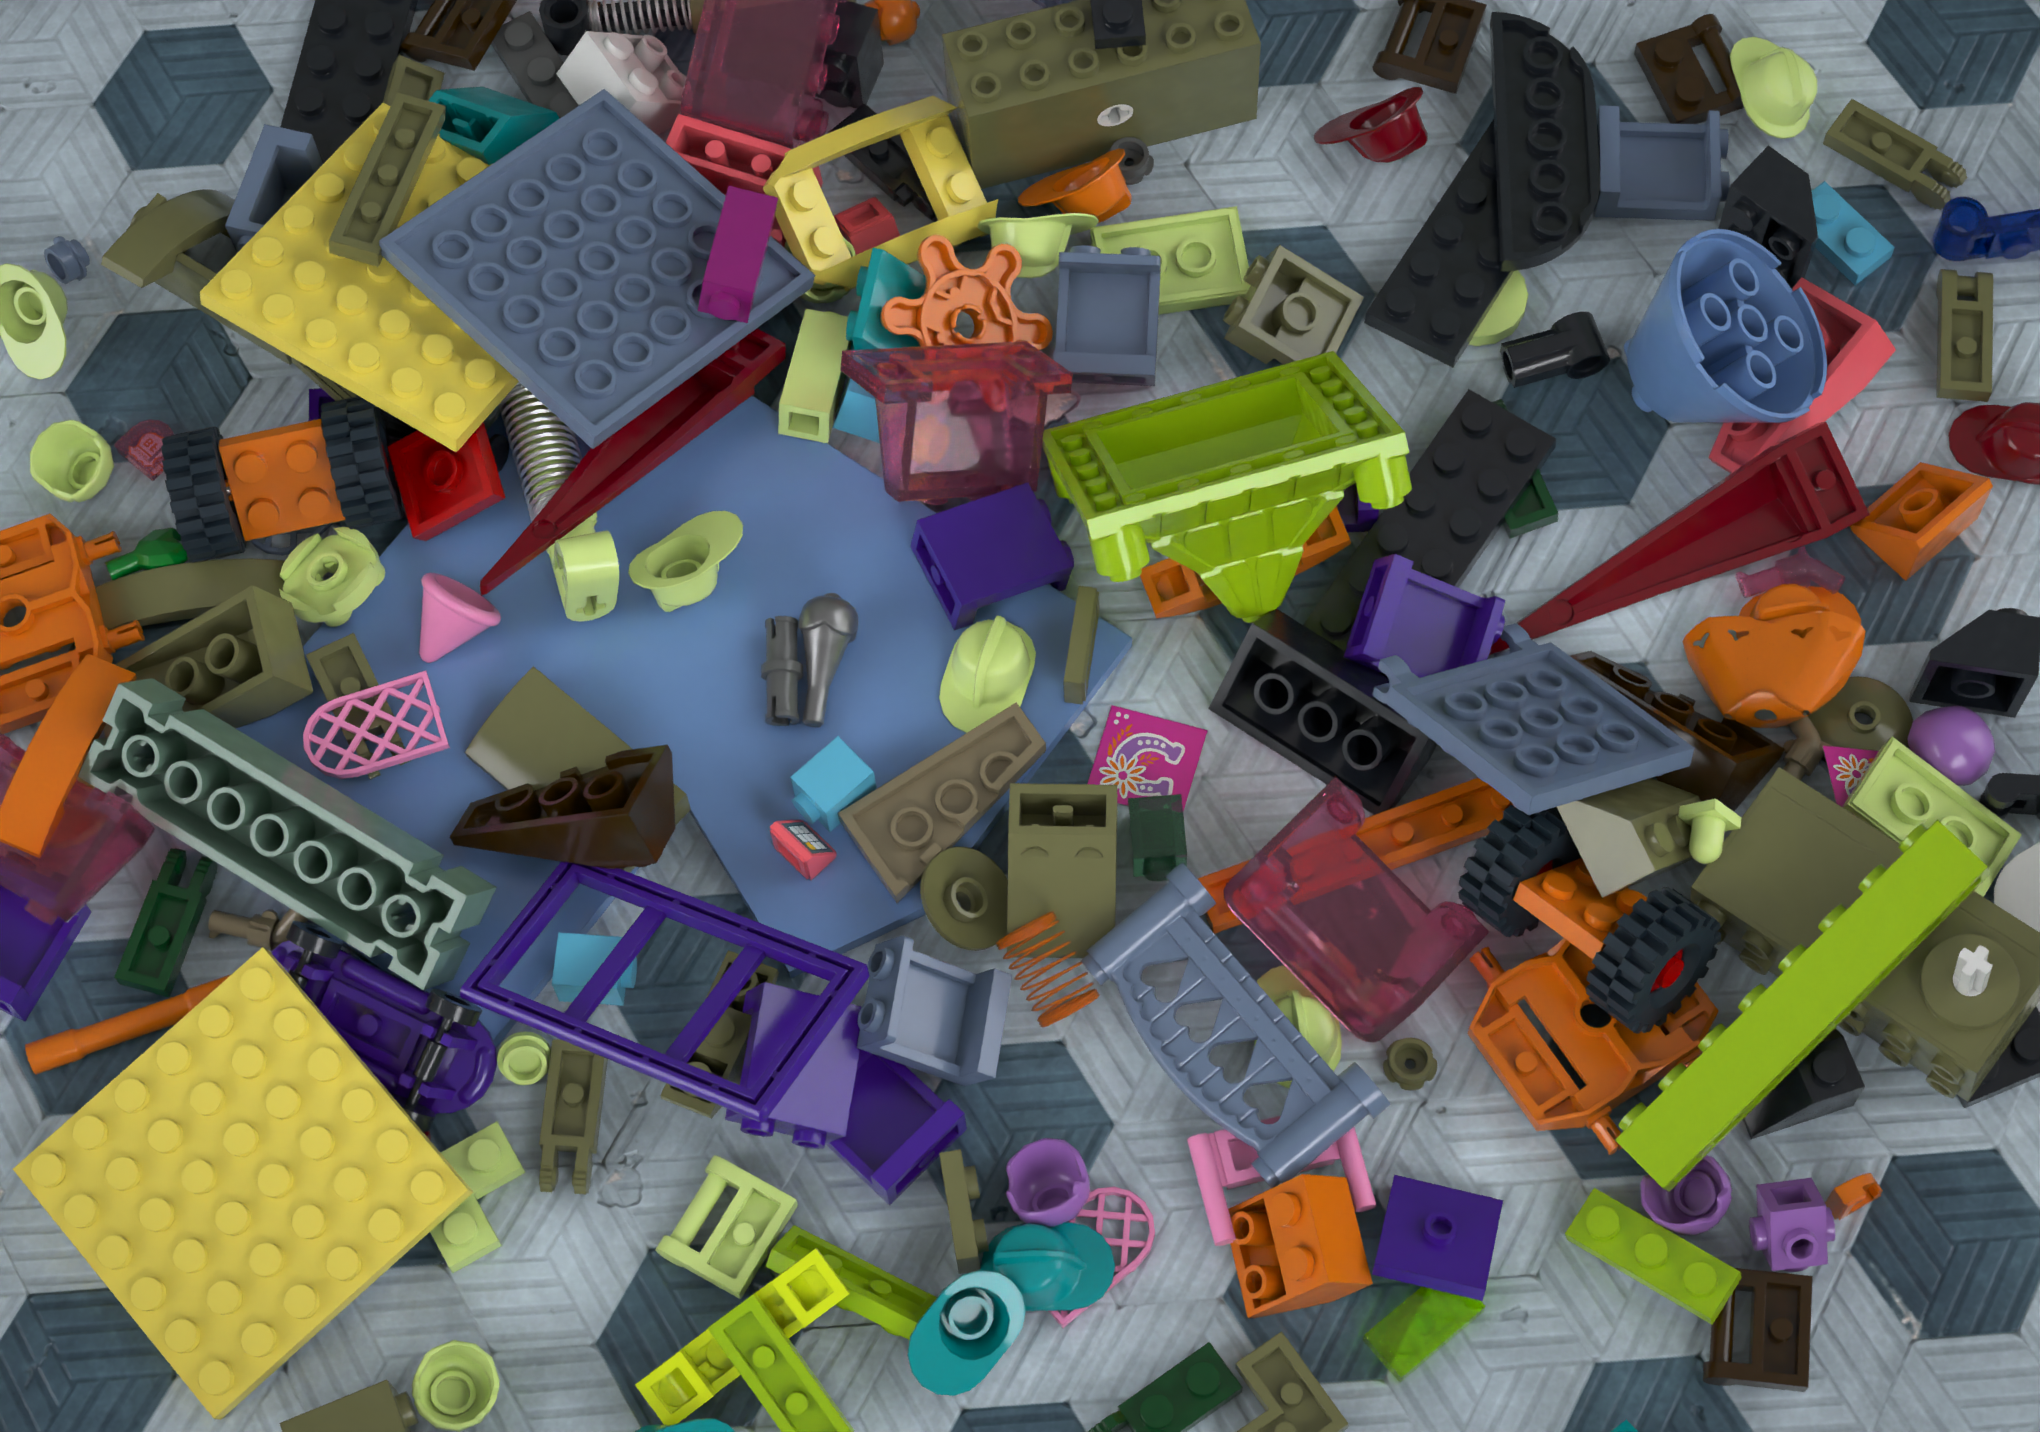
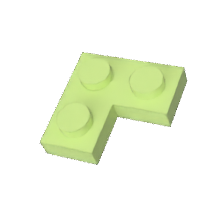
M498 1121L441 1152L443 1157L474 1192L430 1231L452 1273L502 1246L477 1200L525 1173Z

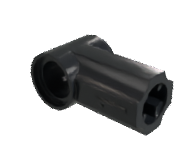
M1583 311L1572 313L1559 319L1552 325L1550 330L1501 343L1500 349L1505 375L1508 382L1514 388L1566 373L1571 379L1586 378L1600 372L1610 362L1609 354L1593 315Z

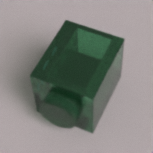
M1177 794L1128 798V823L1133 877L1145 876L1149 881H1167L1165 876L1181 862L1187 866L1182 796Z

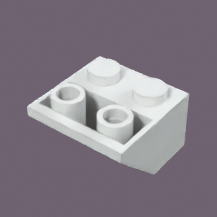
M586 31L556 73L578 105H581L605 89L656 135L673 127L678 114L691 117L697 114L704 106L692 90L690 80L679 72L667 55L665 45L650 35Z

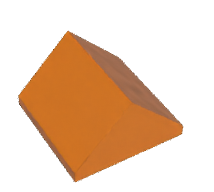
M1920 462L1867 508L1869 516L1850 525V528L1858 538L1907 581L1978 519L1993 485L1990 479Z

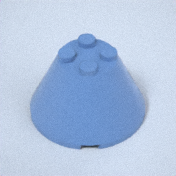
M1726 229L1703 231L1680 247L1633 337L1624 344L1628 369L1634 384L1632 397L1641 410L1645 412L1653 410L1664 419L1676 423H1782L1794 420L1807 413L1813 400L1822 395L1827 375V356L1819 322L1802 288L1800 287L1795 291L1790 288L1785 279L1775 269L1781 265V262L1765 247L1743 234Z

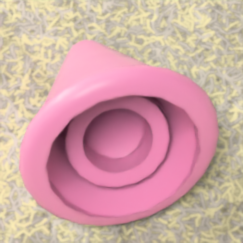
M426 573L422 577L423 596L419 655L423 661L427 663L435 662L489 627L500 623L501 615L495 606L469 587L437 573Z

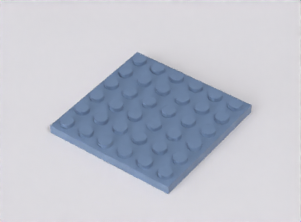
M605 89L379 240L381 255L592 449L811 289L815 275L770 236L748 323L732 319L723 320L712 314L699 312L698 306L702 282L726 196Z

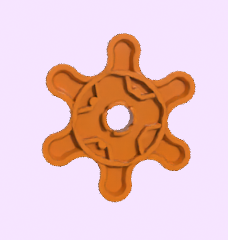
M940 235L929 236L921 242L917 251L918 262L926 277L924 294L918 299H908L901 296L888 300L881 310V323L890 333L910 335L920 344L923 353V365L912 383V391L918 400L927 405H937L947 398L950 388L956 381L967 379L975 385L980 399L986 407L999 413L1008 411L1017 400L1016 385L1008 372L1010 356L1015 350L1020 348L1032 351L1043 350L1050 344L1053 336L1052 325L1044 315L1024 313L1017 309L1012 302L1010 295L1011 285L1020 274L1022 268L1020 254L1009 244H999L988 252L982 266L977 269H969L958 261L953 246L948 239ZM961 311L967 313L973 320L974 331L969 339L954 331V328L957 327V316Z

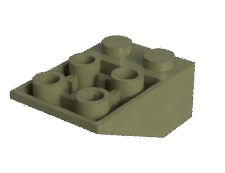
M1010 783L1007 935L1052 911L1057 916V919L1054 921L1059 920V923L1027 941L1007 956L1027 949L1064 930L1065 933L1030 953L1026 958H1036L1068 941H1071L1070 944L1046 958H1063L1076 951V954L1069 958H1084L1088 955L1086 950L1115 927L1117 785ZM1020 941V942H1018V943H1015V944H1013V945H1011V946H1008V947H1007V952H1008L1009 950H1011L1012 948H1014V947H1015L1016 945H1018L1019 943H1021L1022 941ZM1024 952V953H1022V954H1020V955H1017V956H1015V957H1021V956H1023V955H1024L1025 953H1027V952Z

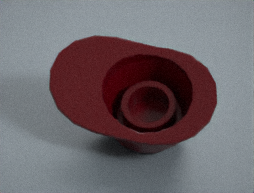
M1412 87L1384 101L1343 114L1319 128L1314 134V140L1319 144H1335L1348 141L1364 158L1374 162L1389 163L1399 160L1421 148L1428 141V133L1416 106V103L1423 94V90L1421 87Z
M2024 402L2012 407L1978 405L1964 411L1954 420L1948 435L1949 448L1960 465L1972 473L1985 477L2040 485V403Z

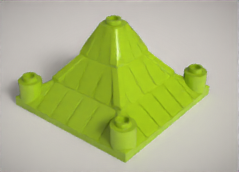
M1334 351L1039 431L1043 451L1048 459L1056 495L1059 498L1068 499L1069 503L1074 504L1087 529L1098 574L1109 576L1113 582H1123L1138 577L1142 573L1141 568L1150 562L1146 543H1149L1153 550L1197 572L1204 583L1224 604L1229 613L1236 618H1242L1247 623H1253L1281 606L1300 562L1303 544L1343 499L1344 489L1356 483L1359 500L1364 503H1371L1374 509L1395 507L1404 501L1403 496L1412 490L1405 457L1409 453L1405 431Z

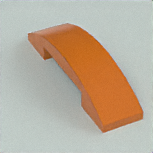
M1337 506L1303 544V553L1294 576L1325 561L1351 544ZM1170 558L1141 569L1140 578L1156 619L1187 614L1222 604L1197 572Z
M87 654L79 663L43 718L6 792L0 807V842L35 857H42L65 813L63 804L78 778L94 739H99L107 724L102 720L118 684L135 681L137 678L136 673L90 654Z

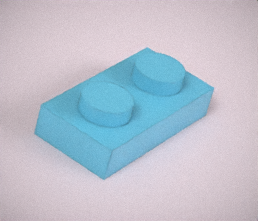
M1824 181L1811 191L1818 232L1815 248L1854 285L1858 284L1892 257L1895 247L1830 185Z

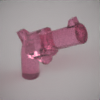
M1804 546L1799 548L1797 554L1776 560L1775 567L1751 575L1740 571L1735 576L1744 598L1765 592L1780 584H1797L1809 588L1810 580L1835 594L1845 581V576L1823 562L1809 557Z

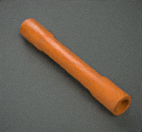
M230 975L189 988L183 994L80 1029H68L25 1044V1051L31 1069L37 1075L81 1060L87 1054L175 1025Z

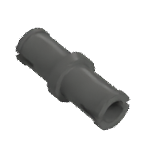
M775 616L776 625L772 618L765 620L766 662L761 665V678L766 680L767 693L765 722L773 726H789L788 718H790V723L793 725L799 722L798 680L803 677V665L797 661V629L799 625L796 618Z

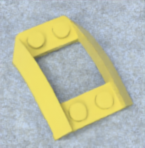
M932 95L862 119L785 153L783 161L772 172L763 186V190L766 195L778 198L775 217L792 255L815 275L814 283L824 285L827 282L843 286L845 291L856 288L860 267H869L873 248L883 249L908 265L918 261V248L921 242L929 236H943L955 247L976 237L989 235L978 228V223L985 219L996 218L998 199L987 203L948 116L957 107ZM900 134L938 221L851 257L813 168Z

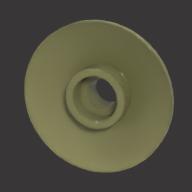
M1849 677L1845 686L1828 703L1808 716L1819 732L1821 741L1833 747L1879 751L1893 736L1909 749L1907 738L1913 723L1909 707L1893 688L1872 678ZM1864 713L1872 719V723L1868 725L1861 724L1855 719L1854 714ZM1825 755L1822 757L1824 762H1826Z
M952 847L938 853L928 862L920 885L922 905L930 923L945 940L965 950L980 951L994 946L998 940L1007 935L1008 880L992 859L972 848Z

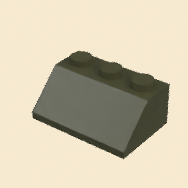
M1649 778L1583 798L1582 800L1557 806L1602 898L1670 871L1693 859L1689 852L1691 826L1680 819L1678 815L1680 806L1701 802L1698 795Z

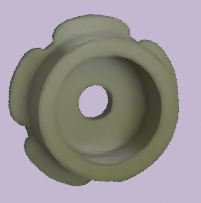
M1404 1038L1393 1042L1386 1050L1388 1057L1383 1063L1384 1074L1390 1082L1399 1083L1400 1088L1409 1091L1418 1090L1424 1086L1425 1081H1431L1437 1072V1060L1433 1058L1432 1049L1426 1042L1417 1038ZM1412 1060L1415 1063V1067L1408 1069L1405 1066V1062Z

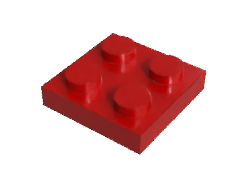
M484 422L457 452L418 430L388 446L411 533L415 539L426 542L506 498Z

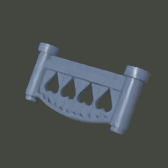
M1181 862L1165 876L1168 883L1086 950L1088 955L1081 962L1101 986L1109 979L1117 985L1119 994L1134 1026L1164 1072L1207 1116L1257 1151L1259 1157L1251 1165L1265 1182L1273 1188L1295 1177L1368 1114L1374 1119L1391 1104L1356 1062L1352 1063L1338 1076L1333 1072L1201 919V916L1216 905V902L1195 875ZM1188 960L1177 995L1170 1002L1157 1000L1155 986H1148L1142 982V972L1150 965ZM1222 1000L1211 1036L1204 1042L1192 1041L1189 1035V1026H1182L1176 1022V1012L1183 1005ZM1257 1040L1246 1076L1238 1083L1227 1082L1224 1078V1068L1215 1066L1210 1062V1052L1218 1045ZM1292 1080L1281 1117L1274 1124L1262 1123L1258 1117L1259 1109L1250 1107L1244 1102V1094L1251 1086Z

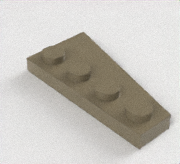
M1016 702L838 813L839 821L892 898L898 903L921 880L928 862L943 850L952 848L1009 790L1010 783H1015L1046 752V742Z

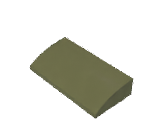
M533 666L487 718L467 747L465 754L506 790L527 783L532 785L534 790H538L560 779V772L577 766L580 773L584 774L607 766L605 763L606 756L624 750H631L632 748ZM674 784L676 826L691 810L687 794ZM636 866L623 867L619 869H622L630 873Z

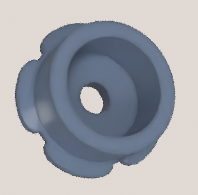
M62 236L55 237L53 240L54 245L44 250L46 263L53 275L64 284L76 278L79 281L87 276L86 266L90 264L85 248L75 239L69 241L65 240Z

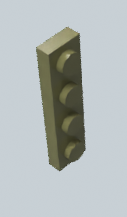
M397 92L331 234L329 253L379 267L383 258L379 240L396 230L445 121V105Z

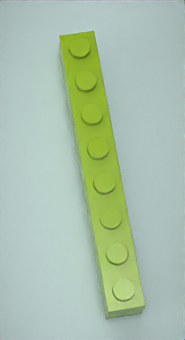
M1938 819L1928 829L1923 824H1920L1910 832L1898 847L1903 854L1888 869L1883 864L1873 869L1858 886V889L1863 894L1848 909L1840 904L1821 921L1818 929L1823 934L1808 948L1802 944L1796 946L1780 962L1778 968L1783 973L1768 988L1761 983L1743 998L1738 1005V1008L1743 1013L1728 1028L1720 1023L1701 1040L1698 1048L1703 1053L1688 1068L1683 1063L1675 1066L1658 1084V1087L1663 1092L1648 1107L1642 1102L1637 1104L1619 1122L1618 1126L1623 1132L1615 1141L1663 1189L1670 1192L1990 875L1988 866Z

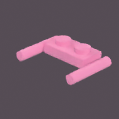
M1281 1116L1261 1120V1122L1264 1124H1274ZM1353 1127L1300 1172L1333 1165L1335 1160L1341 1159L1355 1212H1364L1375 1208L1377 1205L1355 1127ZM1225 1129L1210 1134L1201 1133L1193 1135L1187 1139L1214 1244L1215 1246H1223L1233 1243L1236 1237L1223 1187H1227L1228 1190L1265 1181L1251 1165L1259 1156L1253 1147L1247 1145Z

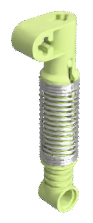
M518 382L498 406L502 413L501 416L509 443L511 444L510 448L513 452L512 455L515 459L514 462L520 482L522 483L521 486L526 498L525 501L528 506L531 521H533L582 460L575 433ZM597 512L546 549L550 557L565 614L572 621L581 622L600 618L612 611L617 603L619 586L617 553L613 538L608 530L595 532L594 526L597 523Z

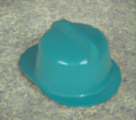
M1064 1222L1055 1227L1023 1223L1007 1227L992 1238L988 1245L989 1252L983 1253L980 1269L995 1271L1011 1279L1023 1296L1026 1311H1071L1089 1307L1104 1296L1113 1281L1115 1262L1112 1249L1103 1236L1086 1225Z
M977 1270L961 1275L940 1292L937 1299L918 1321L909 1340L907 1356L911 1372L921 1386L937 1395L955 1396L972 1390L987 1376L1023 1329L1026 1309L1023 1296L1013 1281L995 1271Z

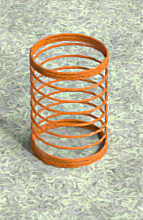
M1054 911L1027 923L995 943L998 950H1002L1022 941L1003 956V959H1009L1027 952L1009 966L1008 969L1011 970L1033 962L1020 971L1014 979L1021 980L1036 974L1025 982L1020 990L1024 991L1041 985L1027 996V1001L1047 995L1036 1003L1031 1010L1039 1011L1050 1007L1038 1017L1037 1021L1041 1025L1040 1027L1049 1026L1073 1014L1100 996L1097 989H1092L1057 1007L1072 996L1094 984L1092 982L1059 1000L1036 1008L1050 996L1088 974V972H1085L1050 991L1030 998L1047 984L1082 964V962H1079L1041 982L1025 987L1047 970L1076 954V951L1045 967L1019 977L1023 972L1044 958L1070 944L1071 941H1068L1036 958L1014 966L1030 953L1065 933L1064 930L1027 949L1007 956L1027 941L1059 923V920L1054 921L1057 919Z

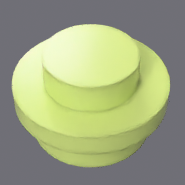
M526 1031L514 1033L507 1037L498 1049L497 1062L499 1070L513 1083L519 1085L534 1084L548 1073L551 1048L549 1043L536 1033Z

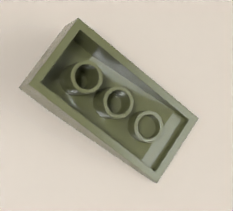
M253 585L115 664L136 673L137 678L135 681L153 678L185 697L186 700L182 707L184 712L204 709L234 728H239L272 716L313 693L292 603ZM108 724L104 728L105 737H109L113 728Z

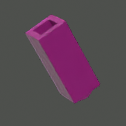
M728 186L702 282L698 306L699 312L712 314L723 320L732 319L748 323L773 228L778 202L777 197Z

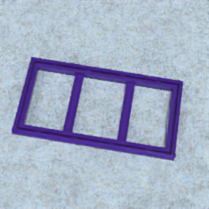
M560 862L464 982L460 989V997L763 1123L870 975L865 963L622 869H607ZM579 884L643 908L644 910L564 1013L499 986ZM665 918H669L741 946L744 949L666 1053L663 1054L586 1021ZM765 957L830 981L751 1090L687 1064Z

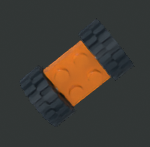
M357 396L324 403L321 405V419L223 439L218 427L215 426L165 436L162 439L163 446H161L164 458L162 461L163 470L167 479L165 483L171 499V510L176 519L177 532L181 535V543L187 552L188 559L194 563L244 553L246 551V541L343 520H346V524L350 529L401 520L403 515L401 494L388 450L390 440L386 432L383 415H381V409Z
M1510 805L1503 811V818L1500 821L1494 819L1487 827L1490 832L1485 839L1481 837L1474 845V848L1477 849L1475 855L1468 857L1464 864V868L1468 872L1460 876L1459 886L1462 889L1458 892L1459 899L1463 901L1462 904L1509 938L1512 935L1515 937L1522 936L1525 929L1531 932L1538 927L1539 920H1541L1592 958V963L1596 965L1594 969L1588 972L1586 979L1590 983L1586 987V994L1590 996L1589 999L1634 1033L1639 1034L1640 1031L1644 1033L1649 1032L1654 1024L1659 1027L1666 1022L1669 1012L1675 1014L1682 1007L1681 1001L1686 995L1691 997L1697 989L1694 986L1699 978L1705 977L1709 970L1706 965L1708 961L1715 958L1718 950L1714 945L1721 939V933L1718 931L1721 926L1714 917L1675 889L1663 887L1661 892L1656 889L1650 892L1648 897L1638 891L1626 888L1602 898L1557 807L1527 815L1513 805Z

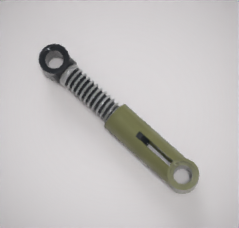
M542 0L539 13L545 35L556 52L560 55L569 56L586 31L617 32L619 34H623L626 31L627 34L631 35L632 30H634L639 35L641 29L647 34L650 28L656 33L658 28L665 32L667 27L674 31L675 26H677L681 31L684 25H686L687 29H693L694 34L721 32L718 20L721 11L799 0H637L633 2L632 0H628V2L619 0V3L611 0V4H606L605 0L602 3L596 0L593 2L591 0ZM847 0V1H851V2L857 3L856 0Z

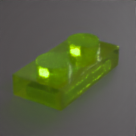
M1420 1287L1364 1334L1363 1341L1401 1383L1481 1315L1486 1306L1480 1300Z

